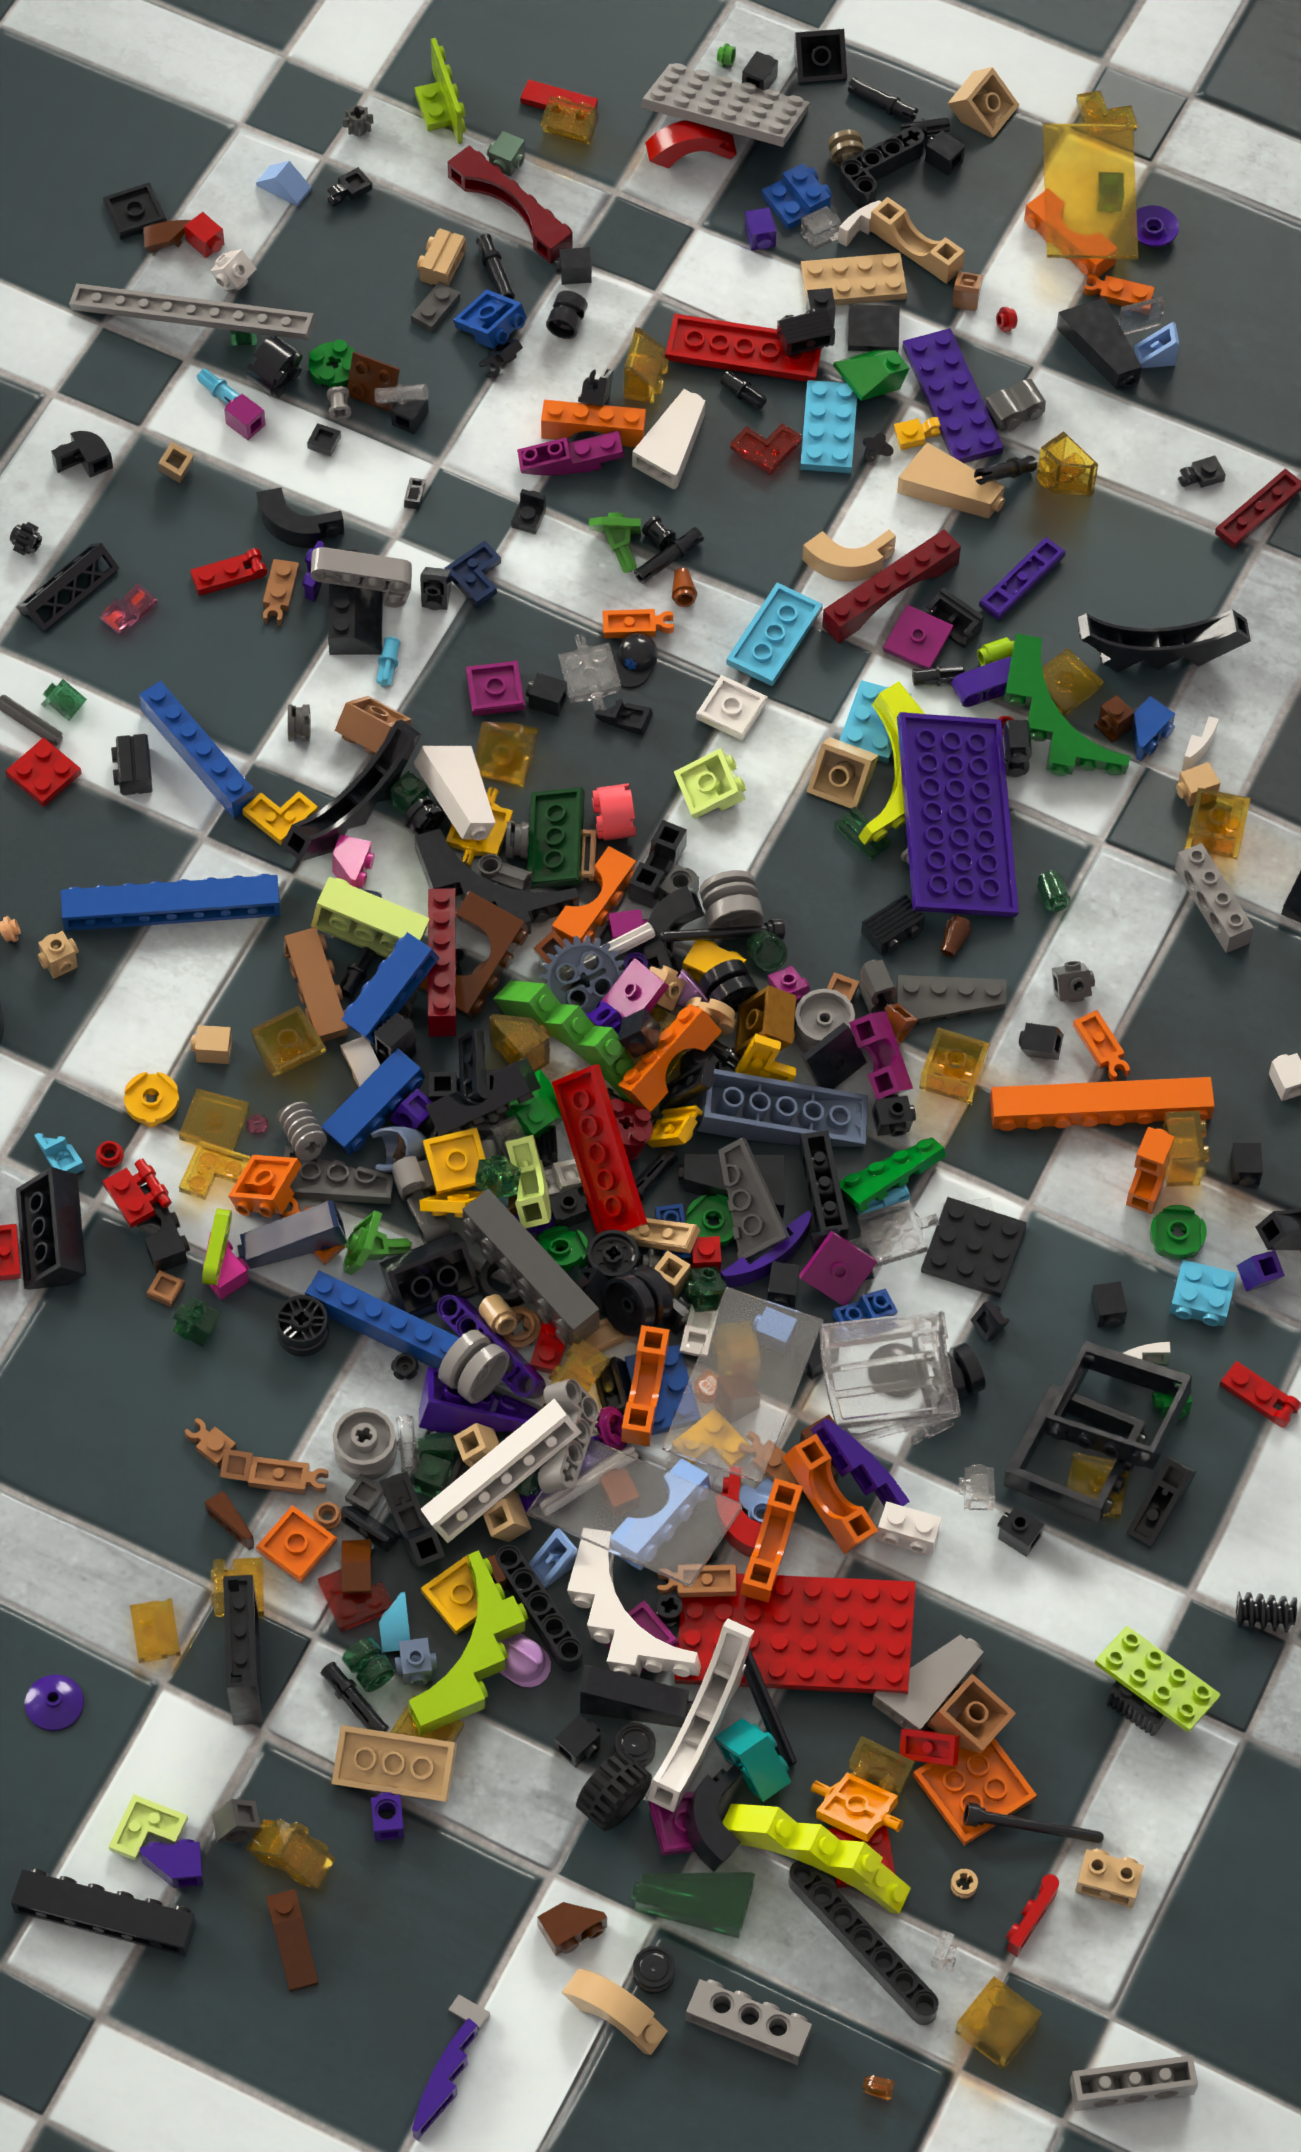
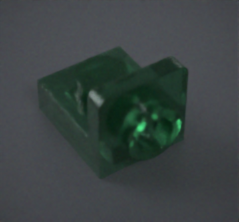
M62 679L57 685L52 682L42 695L46 698L41 705L45 708L49 704L69 721L87 699Z

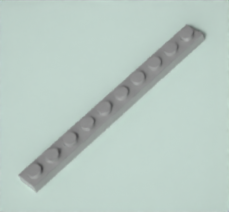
M78 283L75 286L69 303L71 310L303 340H309L316 320L314 313Z

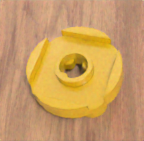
M144 1072L136 1075L128 1082L124 1091V1102L129 1116L135 1121L151 1128L169 1120L175 1114L180 1104L176 1083L168 1075L157 1072V1074ZM146 1095H158L157 1101L153 1103L146 1102Z

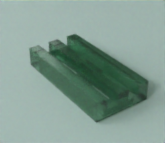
M854 806L849 814L845 813L841 820L835 821V827L871 861L891 845V840L885 836L878 842L870 841L869 844L875 849L874 851L866 844L864 845L846 824L848 823L860 835L864 827L871 821Z

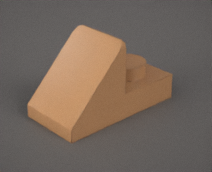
M958 272L953 291L952 306L954 308L977 310L983 275Z

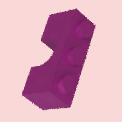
M886 1011L871 1013L849 1022L857 1047L864 1048L872 1059L873 1072L867 1075L876 1100L883 1099L889 1095H899L913 1089Z

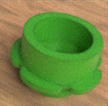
M725 43L723 47L718 49L717 61L721 62V67H725V65L733 66L736 57V47Z

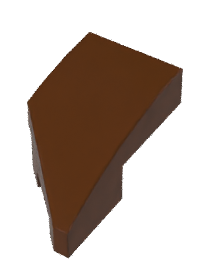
M191 220L167 221L143 227L145 248L149 253L171 246L173 243L179 248L182 244L180 239L185 234L184 225Z

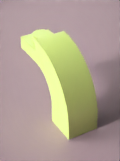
M534 1135L506 1141L516 1184L517 1200L515 1204L520 1223L525 1229L549 1223L551 1221L549 1192Z

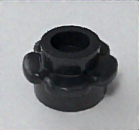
M403 1353L392 1361L391 1370L394 1371L393 1375L397 1379L411 1380L417 1375L419 1363L412 1355Z

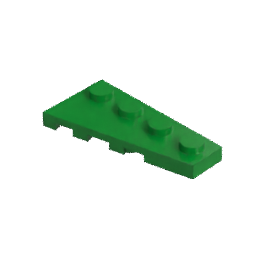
M932 1137L920 1140L916 1145L906 1150L897 1151L891 1157L880 1162H874L868 1168L849 1174L843 1180H840L842 1196L858 1211L863 1213L869 1209V1202L874 1199L881 1201L888 1196L887 1190L893 1186L902 1187L909 1182L908 1179L911 1174H921L947 1157L945 1149Z

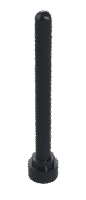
M770 919L764 925L663 931L659 934V939L662 942L764 936L771 941L784 939L785 925L782 919Z
M967 1802L963 1815V1825L975 1828L978 1825L982 1826L984 1823L1095 1843H1100L1104 1839V1835L1100 1831L988 1812L980 1804Z

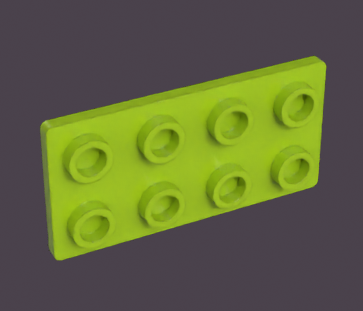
M432 38V71L436 83L414 87L415 96L427 131L452 126L457 143H463L462 133H466L463 117H465L464 105L462 102L458 103V88L456 83H451L452 72L450 65H445L444 63L446 60L443 46H438L436 38Z
M1128 1626L1124 1627L1094 1662L1096 1666L1186 1732H1190L1220 1697L1219 1692Z

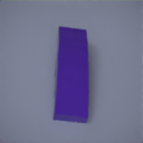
M828 1418L810 1429L814 1435L817 1434L832 1458L831 1462L840 1476L843 1477L850 1472L865 1496L874 1491L884 1507L886 1501L900 1506L910 1502L894 1478L879 1461L846 1431Z
M470 2018L466 2020L449 2042L423 2092L412 2127L413 2137L417 2141L457 2096V2086L452 2082L468 2065L467 2055L463 2051L478 2035V2025Z

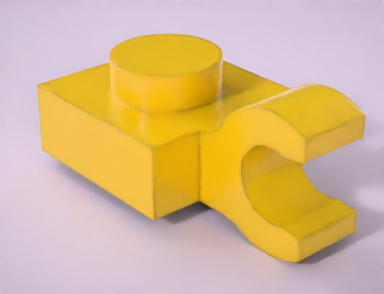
M938 417L929 418L923 424H920L919 418L894 424V432L900 450L925 445V438L941 435L939 430L941 425Z

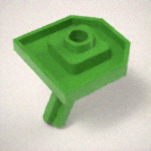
M608 513V517L589 518V530L605 533L612 552H615L622 571L629 573L635 570L637 564L629 547L630 534L641 535V519L623 517L622 513Z
M374 1210L354 1227L346 1242L347 1252L343 1263L344 1272L353 1275L363 1267L366 1260H383L388 1255H400L410 1251L411 1242L407 1238L387 1239L386 1234L377 1231L382 1213Z

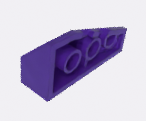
M428 1367L419 1406V1428L431 1432L437 1431L451 1434L460 1433L473 1424L478 1423L493 1428L495 1432L516 1431L538 1413V1409L507 1395L498 1397L491 1393L482 1401L471 1404L460 1396L458 1389H451L438 1378L439 1369Z

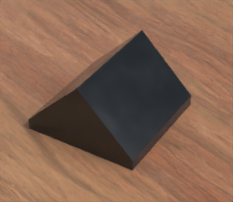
M844 28L795 32L794 60L798 83L847 79Z

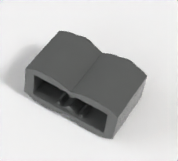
M1032 379L1020 381L1009 389L997 391L986 398V409L1000 431L1013 430L1022 421L1040 418L1045 412L1046 401Z
M870 960L866 962L860 970L862 980L859 983V990L870 1014L886 1011L884 1009L886 1005L895 1004L894 997L897 994L895 984L884 960Z

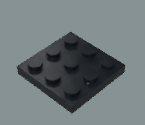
M947 1197L922 1264L921 1272L1001 1298L1027 1222Z

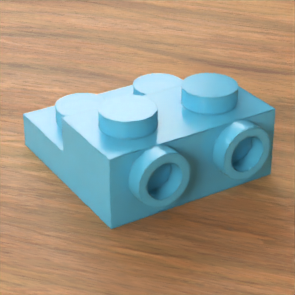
M1182 1259L1169 1313L1175 1314L1181 1319L1192 1318L1200 1320L1209 1326H1224L1237 1273Z

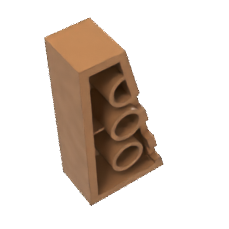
M314 927L284 936V954L286 959L289 958L293 979H298V994L302 1004H306L305 1014L315 1043L318 1044L346 1036L348 1034V1026L341 1020L345 1013L340 1004V1001L343 1000L340 985H334L332 976L335 975L332 960H326L324 950H327L324 935H318L317 928Z

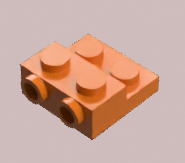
M252 1155L228 1197L235 1206L236 1211L243 1216H249L251 1212L260 1213L266 1218H271L273 1214L282 1215L294 1195L290 1185L302 1165L298 1158Z

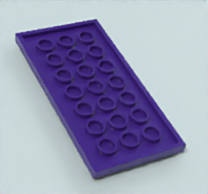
M900 712L897 716L913 911L1016 917L1019 909L1001 719Z

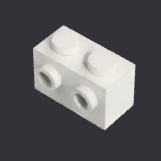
M886 1501L878 1526L876 1540L888 1545L912 1550L919 1554L932 1556L940 1531L942 1517Z

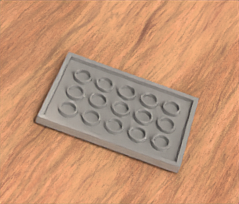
M674 63L668 65L642 98L641 108L783 147L808 112L810 102L804 101L799 96L782 95L774 89L762 90L752 83L735 82L730 77H717L710 75L705 70L695 71L686 68L683 64Z

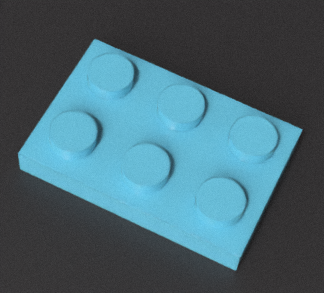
M861 680L839 741L879 755L877 761L889 763L893 752L891 741L882 720L872 707L878 694L888 687Z

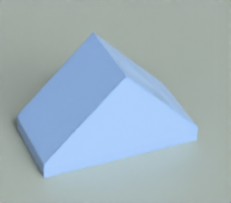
M290 161L270 165L256 182V186L297 207L312 190L308 182Z
M1174 322L1134 345L1135 355L1142 368L1176 366L1179 339Z
M557 1528L528 1563L544 1588H547L574 1567L578 1553L577 1548L560 1528Z

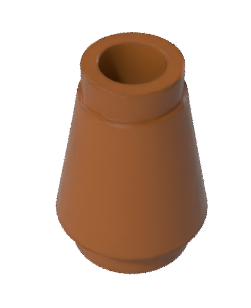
M678 568L674 572L672 599L680 607L691 606L697 598L696 588L689 570Z

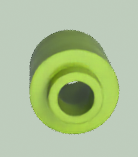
M1005 637L982 645V648L977 650L980 665L984 666L1010 657L1014 641H1010Z

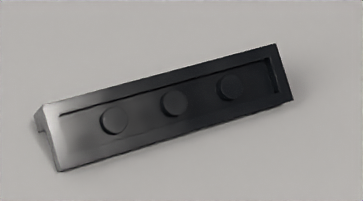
M102 543L91 544L18 604L16 608L21 615H29L40 631H45L118 570L119 566ZM102 556L109 565V568L103 573L95 572L96 560ZM80 574L89 575L88 586L84 589L76 588L77 576ZM62 589L70 590L69 602L65 605L57 604L58 592ZM42 605L51 606L50 617L45 622L36 613V610Z

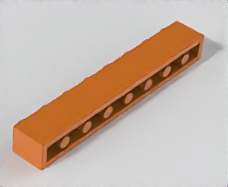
M1211 1077L991 1087L990 1094L992 1129H1001L1003 1131H1010L1015 1128L1036 1130L1049 1126L1067 1128L1070 1125L1093 1127L1097 1124H1111L1119 1126L1124 1123L1137 1122L1139 1124H1149L1156 1121L1176 1123L1180 1120H1193L1195 1122H1202L1212 1119L1215 1107Z

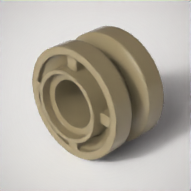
M847 129L836 132L828 140L832 163L838 167H841L842 162L865 150L861 134L856 130Z

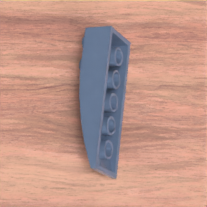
M714 1069L715 1081L713 1086L699 1095V1108L703 1111V1114L698 1116L697 1131L745 1138L752 1141L800 1145L801 1134L828 1130L832 1147H864L866 1144L868 1095Z

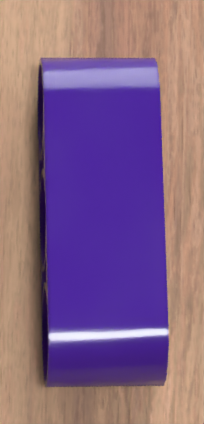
M1011 656L961 673L952 680L951 685L963 707H971L1005 695Z

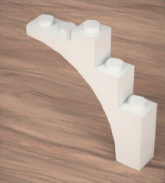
M584 1529L567 1591L572 1604L580 1608L592 1607L587 1623L591 1639L605 1644L610 1643V1641L612 1642L607 1658L609 1669L640 1678L642 1668L654 1673L661 1671L673 1672L681 1677H688L689 1675L699 1676L701 1663L697 1652L676 1648L656 1639L641 1628L623 1608L614 1588L613 1562L615 1555L613 1554L610 1540L612 1533Z
M727 1619L724 1623L711 1662L693 1705L673 1746L653 1779L648 1801L674 1812L702 1767L708 1746L721 1727L727 1705L740 1686L746 1667L744 1663L754 1630L730 1619Z

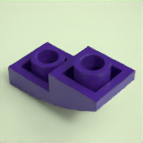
M318 540L314 549L324 547L323 542ZM310 548L305 557L308 572L303 578L302 586H304L305 598L315 601L322 582L311 578V557L314 549Z

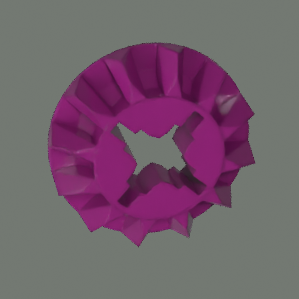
M612 1406L600 1410L597 1423L595 1424V1428L598 1430L596 1437L601 1439L602 1447H607L609 1452L621 1451L627 1445V1443L621 1442L624 1416L617 1408Z

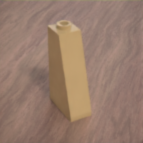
M929 443L923 446L898 477L897 492L900 494L988 519L994 511H1000L1005 502V498H1003V485L996 481L979 485L975 480L981 479L982 476L974 478L975 469Z

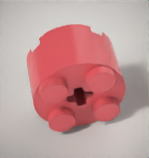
M629 783L599 787L592 791L593 813H599V816H596L597 838L607 841L636 837V826L633 827L632 822L635 819Z

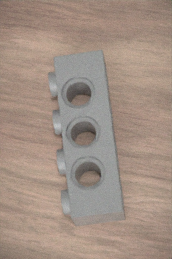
M1200 843L1178 852L1175 870L1225 953L1249 944L1254 927L1204 845Z
M699 1979L686 2010L685 2021L798 2066L812 2029V2024L808 2022L807 2018L797 2013L789 2015L781 2012L778 2006L769 2002L761 2004L751 2000L752 1997L745 1992L735 1991L733 1993L723 1989L724 1986L717 1981L708 1979L706 1982ZM724 2003L730 2010L726 2013H718L713 2007L716 2004ZM751 2014L758 2021L755 2024L748 2025L742 2021V2017ZM773 2026H781L785 2029L786 2033L781 2036H775L770 2032V2029Z
M1193 2055L1072 2071L1069 2081L1075 2111L1191 2096L1195 2094L1198 2087Z

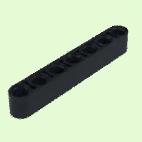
M798 1860L794 1862L790 1867L788 1880L791 1890L913 2021L920 2025L932 2023L936 2018L939 2006L935 1993L817 1868ZM803 1872L809 1875L810 1879L804 1882L798 1881L795 1875ZM825 1894L830 1898V1901L819 1903L816 1901L815 1896ZM843 1915L849 1918L850 1923L841 1925L836 1922L835 1918ZM859 1937H865L871 1944L862 1947L855 1940ZM879 1959H886L890 1962L891 1966L883 1969L878 1967L875 1962ZM904 1980L910 1983L912 1987L904 1991L900 1990L896 1983ZM923 2002L928 2003L932 2010L924 2013L918 2010L917 2005Z

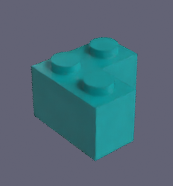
M741 1718L714 1737L725 1761L732 1766L735 1764L743 1771L741 1776L749 1792L764 1802L791 1783L787 1774L789 1767L775 1750L777 1747L775 1739L769 1732H762L757 1724H750Z

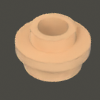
M9 916L3 917V921L0 922V932L5 942L18 941V935L21 934V930L15 919L11 920Z

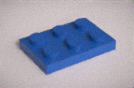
M680 1344L668 1347L652 1435L694 1426L701 1420L682 1353H680ZM636 1354L625 1357L631 1385Z

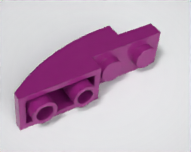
M619 431L570 443L566 437L517 449L521 473L531 475H566L602 469L601 463L624 457Z

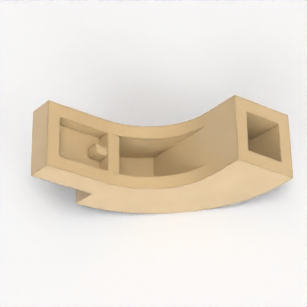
M888 530L864 547L845 548L836 544L822 531L803 545L802 560L814 571L830 579L838 581L868 579L882 571L883 559H888L894 553L896 535Z
M578 1969L561 1992L580 2011L597 2015L611 2023L644 2054L651 2055L668 2032L653 2017L655 2013L644 2003L616 1983L594 1972Z

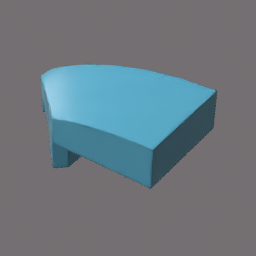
M41 1133L34 1135L51 1167L74 1174L85 1170L83 1161L73 1146L67 1144L66 1137L58 1136L57 1139L46 1138Z
M400 1592L397 1599L383 1613L379 1621L382 1653L399 1651V1641L410 1640L405 1592Z

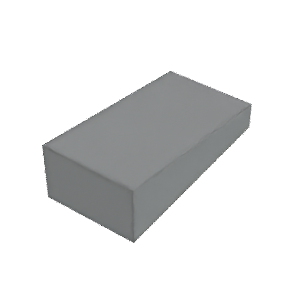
M461 1995L457 1996L448 2009L450 2013L464 2022L470 2018L478 2025L479 2031L490 2017L489 2011Z

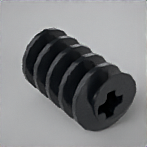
M1238 1591L1236 1602L1238 1628H1242L1245 1620H1248L1250 1629L1254 1628L1257 1621L1260 1623L1261 1630H1265L1267 1624L1271 1623L1274 1632L1277 1631L1280 1624H1283L1285 1633H1288L1291 1625L1295 1626L1297 1597H1293L1288 1605L1286 1596H1281L1277 1603L1275 1595H1269L1265 1602L1263 1594L1258 1593L1254 1601L1252 1593L1247 1592L1242 1600L1240 1591Z

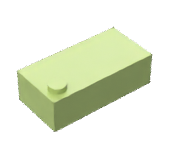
M329 876L317 901L311 927H316L322 932L358 947H369L377 955L388 958L393 952L396 942L404 937L407 932L423 942L430 918L351 886L343 879H334Z

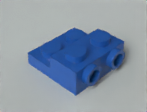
M804 163L784 172L782 180L761 190L762 198L788 230L830 209L832 197L830 188L827 184L821 185L818 181L816 170L813 167L807 168Z
M486 289L455 317L453 322L456 328L473 334L477 343L494 349L499 344H505L509 335L515 329H521L525 324L527 316L522 303Z

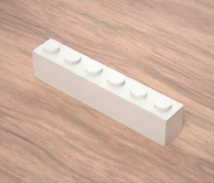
M553 1399L421 1508L433 1528L449 1543L582 1432L558 1402Z

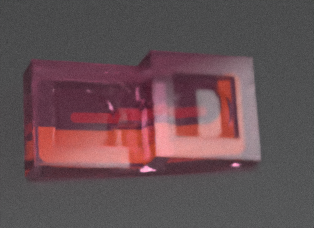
M137 583L121 601L116 598L99 618L119 634L146 615L158 601Z

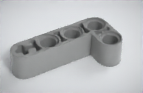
M320 547L312 551L311 578L322 583L383 591V603L388 607L398 608L406 604L411 591L412 564L405 559Z
M492 1139L481 1141L489 1173L502 1169L504 1165L495 1141ZM408 1156L393 1164L392 1175L402 1201H407L413 1193L420 1190L429 1191L430 1194L436 1192L427 1159L418 1162L416 1156Z
M575 1379L547 1385L544 1389L543 1395L546 1405L555 1399L582 1432L540 1467L538 1483L541 1490L546 1494L575 1486L598 1418L599 1411L596 1401Z

